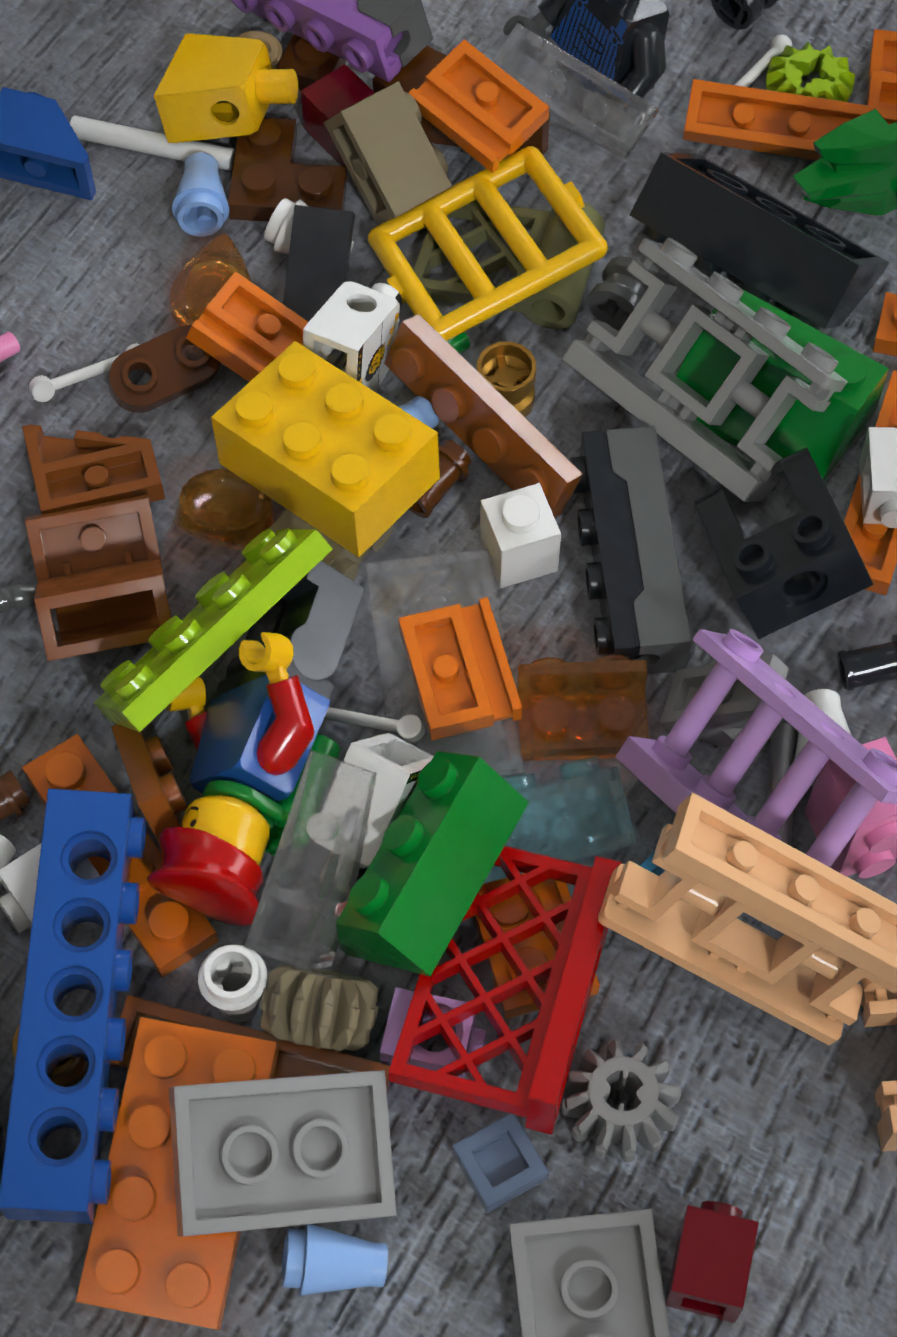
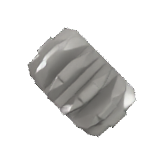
M616 1039L609 1041L606 1061L598 1053L588 1049L582 1054L581 1058L584 1071L570 1070L566 1087L573 1094L563 1099L562 1114L571 1118H580L572 1128L571 1135L575 1141L586 1140L594 1134L598 1137L594 1150V1155L598 1159H603L608 1154L611 1143L619 1145L620 1156L624 1162H632L636 1155V1140L646 1150L655 1153L661 1148L662 1144L659 1131H674L679 1117L669 1107L679 1102L681 1097L680 1087L663 1083L669 1075L671 1068L667 1060L658 1061L649 1067L645 1065L648 1047L644 1043L638 1044L634 1048L631 1058L623 1057L622 1046ZM618 1091L619 1099H622L624 1092L629 1093L634 1098L632 1110L624 1111L623 1103H620L618 1110L613 1109L608 1104L610 1092Z

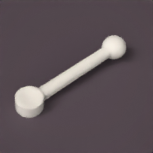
M786 35L774 37L771 42V49L735 85L749 87L769 66L772 57L781 56L786 45L792 46L791 39Z
M138 343L131 344L130 346L127 347L126 351H127V350H130V349H132V348H134V347H136V346H138V345H140V344H138ZM119 355L53 379H49L46 376H37L30 382L29 391L35 400L46 402L54 396L55 390L110 371L114 360Z
M328 707L324 717L326 720L395 732L408 743L418 742L425 734L424 724L415 715H406L400 720Z

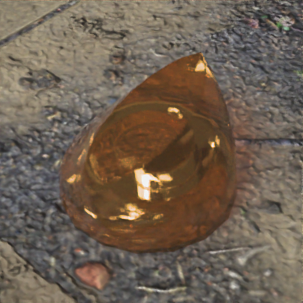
M226 233L216 236L199 249L183 266L171 286L168 305L172 318L180 326L193 324L198 320L208 304L235 271L251 282L243 257Z
M226 468L207 470L191 477L182 487L173 524L202 540L243 550L256 536L269 529L274 523L273 503L270 497Z

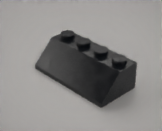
M661 152L630 213L631 217L645 224L642 232L650 239L664 244L669 237L679 242L698 257L694 263L698 267L710 273L717 272L721 274L723 270L741 280L739 284L741 289L767 303L770 302L771 298L790 309L789 315L817 330L820 327L827 329L841 326L881 277L889 264L885 259L700 154Z

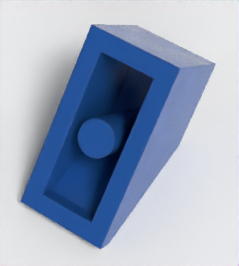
M3 87L0 92V178L93 200L96 189L89 156L57 101L36 92H22Z

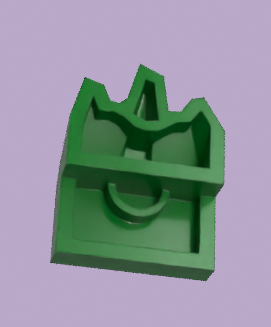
M874 109L841 124L813 142L815 151L821 158L793 175L796 185L805 194L803 200L830 209L853 211L874 216L884 215L897 209V121L889 125L880 113Z

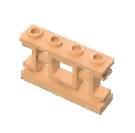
M693 792L678 806L673 825L668 823L661 830L652 860L653 864L665 869L660 876L630 860L626 864H620L612 872L598 916V920L602 925L827 1045H832L841 1038L844 1023L850 1026L857 1021L864 991L863 986L858 984L860 980L866 978L894 994L897 992L896 903ZM744 912L784 935L776 940L737 919V917Z

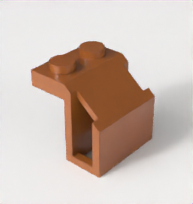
M148 494L25 517V525L37 577L34 601L47 662L146 643L163 623L172 618ZM54 608L56 609L59 630L56 631L51 614V609Z

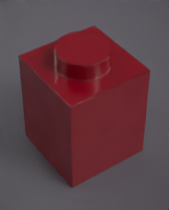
M346 64L301 90L304 129L341 166L346 165L323 122L375 94Z
M703 1201L700 1208L687 1205L680 1225L665 1306L735 1323L744 1308L759 1222L742 1218L743 1211L723 1202Z

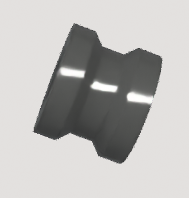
M615 257L607 263L602 273L603 283L597 284L592 289L587 301L590 312L597 320L608 323L616 330L622 328L648 289L646 284L626 270L632 260H635L630 257Z

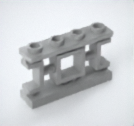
M669 237L664 244L643 239L637 248L642 255L638 261L632 260L626 270L646 284L648 289L620 331L618 332L606 322L593 320L587 328L589 334L584 341L575 339L562 360L645 425L655 426L656 433L742 501L764 502L778 483L773 477L777 472H782L783 470L778 461L782 457L766 446L765 443L796 399L812 411L824 412L831 403L829 399L834 392H841L847 384V380L834 371L839 362L829 353L811 342H808L802 348L786 336L791 328L786 321L764 307H760L757 312H754L739 300L744 291L723 275L713 272L710 278L693 266L698 257L679 242ZM660 269H664L718 310L717 313L713 314L705 307L692 304L677 327L661 316L660 312L677 289V286L660 274ZM704 329L741 356L710 402L674 375V372ZM645 335L662 346V350L645 373V376L662 388L663 392L659 391L611 354L607 348L609 347L616 354L631 356ZM752 337L756 338L813 381L809 386L798 377L786 375L771 398L753 386L751 382L769 358V355L750 341ZM736 404L756 418L737 445L739 449L756 461L755 464L696 418H701L708 425L721 426Z

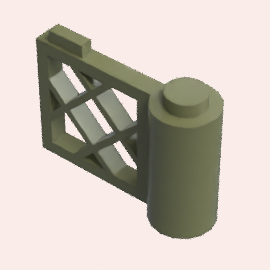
M477 200L447 215L448 219L471 220L478 227L460 236L469 249L488 240L498 253L479 263L487 276L505 267H508L515 277L526 272L521 263H518V259L510 247L507 248L499 238V231ZM584 202L585 207L582 209L603 236L605 229L603 217L592 205ZM510 206L524 228L531 229V238L547 260L578 244L553 208L551 211ZM427 231L413 270L431 298L462 304L474 300L458 275L446 281L428 279L431 269L445 263L448 259L430 232ZM594 263L506 310L522 312L530 321L545 328L564 329L570 327L576 321Z

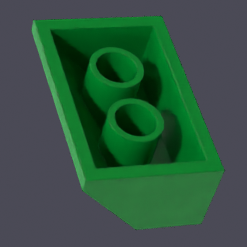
M743 290L744 293L739 299L754 312H757L760 307H764L782 318L791 326L786 336L802 348L808 342H811L829 353L839 362L834 371L847 380V384L841 392H834L829 399L831 403L824 412L812 411L796 399L765 443L766 446L782 458L807 447L825 482L876 411L889 368ZM714 308L712 313L716 314L718 310ZM704 329L687 353L676 376L710 402L741 356ZM752 337L750 341L769 355V358L751 382L753 386L771 398L786 375L798 377L809 386L813 381L756 338ZM736 404L721 426L708 425L699 417L696 419L721 439L737 447L756 418Z
M437 751L432 760L420 772L417 786L398 818L385 831L383 843L365 874L354 884L350 891L348 903L336 921L339 948L348 956L431 976L529 802L480 756Z

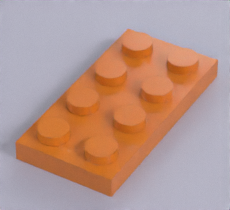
M140 1017L117 1117L116 1129L108 1157L112 1164L109 1200L107 1205H97L76 1302L221 1330L241 1231L178 1236L169 1088L184 1085L273 1079L280 1047L277 1042Z

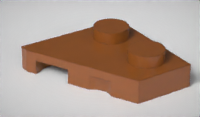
M30 424L22 426L41 514L147 494L150 503L165 499L151 439L130 436L109 438L101 433L81 430L76 431L74 439L44 436L42 426Z
M115 724L111 726L134 795L159 842V834L165 828L181 826L183 820L181 812L187 809V802L173 773L164 775L174 770L159 735L156 734L146 738L143 731L138 732Z

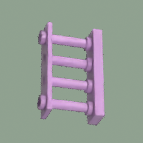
M699 629L692 640L717 662L667 737L659 736L657 740L629 736L615 757L675 813H677L678 806L693 792L781 840V836L778 833L830 758L856 781L806 853V855L831 867L878 800L881 803L897 804V761L878 749L871 748L868 750L765 663L760 658L763 649L753 639L734 629H730L727 635ZM738 679L762 700L711 776L702 775L689 763L692 759L689 750ZM784 718L806 737L808 741L756 817L747 816L733 803L736 799L733 790L781 719Z

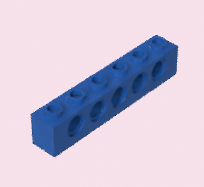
M48 789L0 1187V1211L7 1219L94 1224L96 1204H108L112 1164L111 1160H100L103 1131L115 1132L119 1106L118 1088H108L110 1061H122L126 1037V1019L115 1018L118 991L129 992L133 967V951L122 949L124 925L137 923L140 895L139 883L129 882L131 858H143L146 840V818L136 817L132 796L129 793ZM97 856L110 862L107 871L98 878L83 879L74 874L76 867L86 858ZM93 922L103 927L102 935L92 945L77 947L67 942L69 932L80 923ZM87 989L96 995L92 1008L82 1015L69 1016L59 1011L61 1000L72 990ZM66 1058H81L89 1064L88 1072L84 1079L74 1086L61 1087L51 1081L55 1066ZM69 1127L81 1133L80 1145L71 1156L56 1160L44 1155V1142L54 1130Z

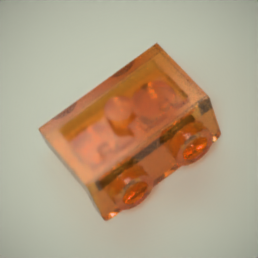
M609 655L590 662H566L560 658L546 657L537 659L529 664H520L517 671L516 687L522 705V719L518 720L520 761L616 758L615 756L629 736L649 739L645 694L648 674L647 662L645 660H629L627 657L620 655Z

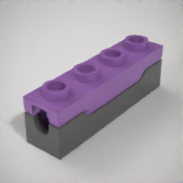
M231 0L242 12H252L270 21L279 31L284 33L289 31L307 40L318 51H329L346 60L357 71L363 73L368 71L387 82H390L401 71V67L404 68L433 40L422 0Z

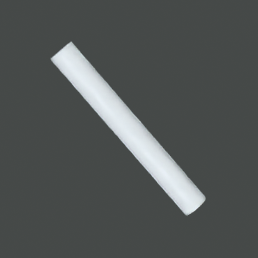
M76 115L70 121L71 127L80 140L185 161L191 154L203 152L212 155L217 160L218 169L228 171L233 169L236 151L234 148L200 141L168 143L166 135L162 133Z

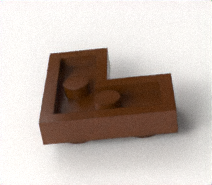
M264 117L258 131L251 135L237 137L228 200L229 218L233 220L269 222L274 210L284 198L294 203L302 200L310 207L344 210L347 189V167L294 163L297 140L296 119Z

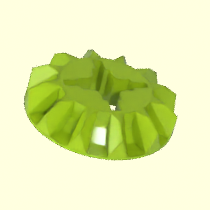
M807 41L799 50L786 45L780 57L771 58L765 84L766 89L770 91L849 102L853 93L855 74L849 71L848 57L833 56L831 45L819 51L814 50L809 41ZM811 71L819 73V78H814L811 83L807 82L804 88L801 87L802 76L809 75Z

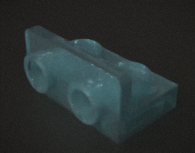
M589 757L559 765L561 777L537 783L534 772L504 778L529 802L505 846L565 861H572L636 844L618 767L608 765L599 767L597 757Z

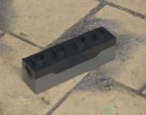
M655 426L606 430V432H602V430L582 432L580 456L570 457V462L583 473L573 494L583 493L585 509H578L577 522L580 545L591 546L593 562L586 563L585 565L587 595L589 600L599 599L602 616L596 617L593 620L597 655L608 656L611 678L631 676L634 673L635 675L676 672L678 669H684L687 666L691 636Z

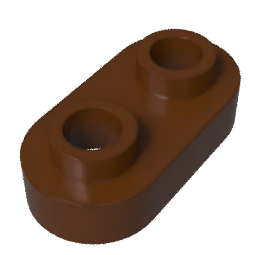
M192 324L183 325L120 354L110 368L109 391L114 401L123 409L135 413L148 412L210 383L217 375L221 362L203 350L204 356L199 360L192 361L184 357L182 349L188 345L195 344L186 339ZM140 369L146 371L151 380L145 385H136L130 381L128 375L133 370Z

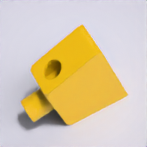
M185 34L154 94V99L168 143L251 135L258 131L270 104H294L298 97V78L294 69H272L267 46L260 39Z

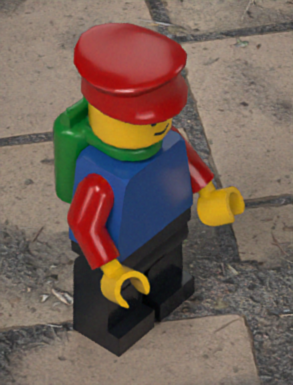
M320 561L249 628L246 639L240 643L239 655L229 663L226 679L219 682L207 712L204 709L206 689L204 681L200 677L196 678L166 707L168 712L188 711L189 720L184 725L197 751L190 782L195 790L203 793V797H199L189 804L180 827L165 828L159 834V847L162 855L161 866L147 877V882L151 888L211 919L228 925L241 927L251 925L259 917V902L255 895L264 881L260 867L264 853L277 856L282 847L299 842L302 836L309 835L316 829L341 752L340 746L335 741L318 734V731L331 701L329 699L334 684L326 680V678L331 676L338 667L365 588L323 561Z

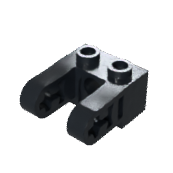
M807 447L778 460L802 512L753 536L746 537L723 488L694 501L733 594L758 639L874 585Z

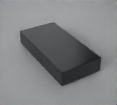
M301 205L294 206L283 305L308 322L343 282H347L355 218L353 211Z

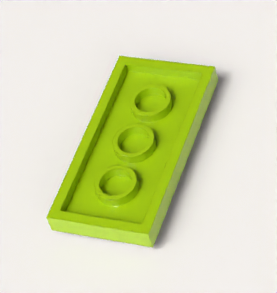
M287 528L279 529L275 533L271 529L263 531L243 549L241 554L246 560L229 576L225 572L217 574L197 592L195 598L199 601V604L182 620L178 616L170 618L150 636L148 642L152 648L135 664L130 660L123 662L102 681L100 687L105 692L94 702V705L110 722L141 732L329 554L333 548L316 529Z

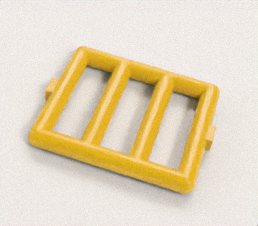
M527 146L504 158L494 173L485 168L396 218L374 227L368 234L369 245L390 276L386 279L388 285L394 287L400 293L403 303L406 302L414 315L419 314L446 341L598 261L608 251L606 240L582 209L585 206L580 192L572 181L564 184L542 153L534 146ZM525 173L530 176L578 243L549 260L543 255L497 189ZM475 200L478 201L526 270V272L496 288L447 217L448 214ZM424 227L428 229L474 298V300L444 316L396 244V242Z

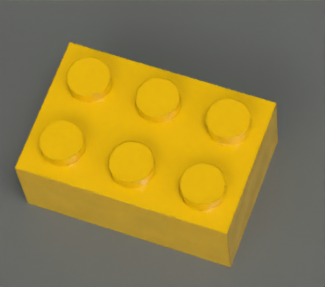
M296 341L211 416L218 459L222 466L358 558L440 479L437 431Z

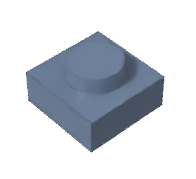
M508 1114L452 1145V1154L486 1213L493 1211L548 1180L549 1171L514 1114Z

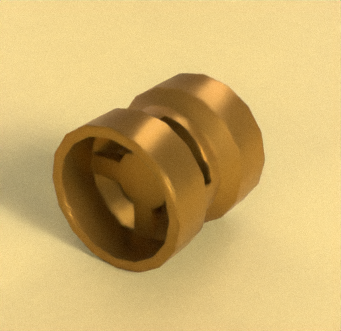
M511 341L497 342L489 345L480 353L476 370L524 417L528 416L535 401L536 360L534 356L523 345Z

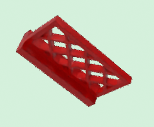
M504 846L494 865L501 867L509 882L481 896L478 893L462 920L463 922L478 915L493 939L463 954L454 940L451 939L445 950L451 960L440 965L441 957L431 976L419 975L388 1071V1081L526 1117L525 1128L553 1135L608 928L598 920L599 912L612 872L622 862L595 856L593 867ZM548 879L575 885L570 901L547 912L530 889ZM519 894L534 918L504 933L489 908ZM565 920L562 933L560 934L555 924ZM543 931L556 950L555 958L529 971L513 945ZM502 952L517 977L486 992L471 966ZM460 973L475 998L443 1014L431 995L433 985ZM548 979L545 993H543L538 983ZM526 990L539 1010L538 1017L511 1032L495 1005ZM427 1010L432 1020L421 1025ZM484 1011L500 1038L468 1054L452 1027ZM441 1033L457 1059L436 1071L409 1064L414 1046ZM531 1039L526 1055L520 1044ZM509 1051L522 1072L517 1091L514 1092L487 1085L476 1067ZM465 1073L468 1079L460 1078L457 1076Z

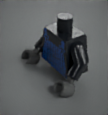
M544 0L538 5L540 12L532 19L519 15L510 18L504 25L503 32L505 35L515 37L526 29L524 40L515 46V49L525 52L539 50L545 42V29L549 25L554 27L550 37L612 101L611 104L601 100L595 101L588 106L584 114V123L594 128L600 127L598 134L604 137L617 138L625 133L628 126L626 110L630 106L636 108L647 93L654 88L656 82L666 70L664 40L670 14L668 7L661 0Z

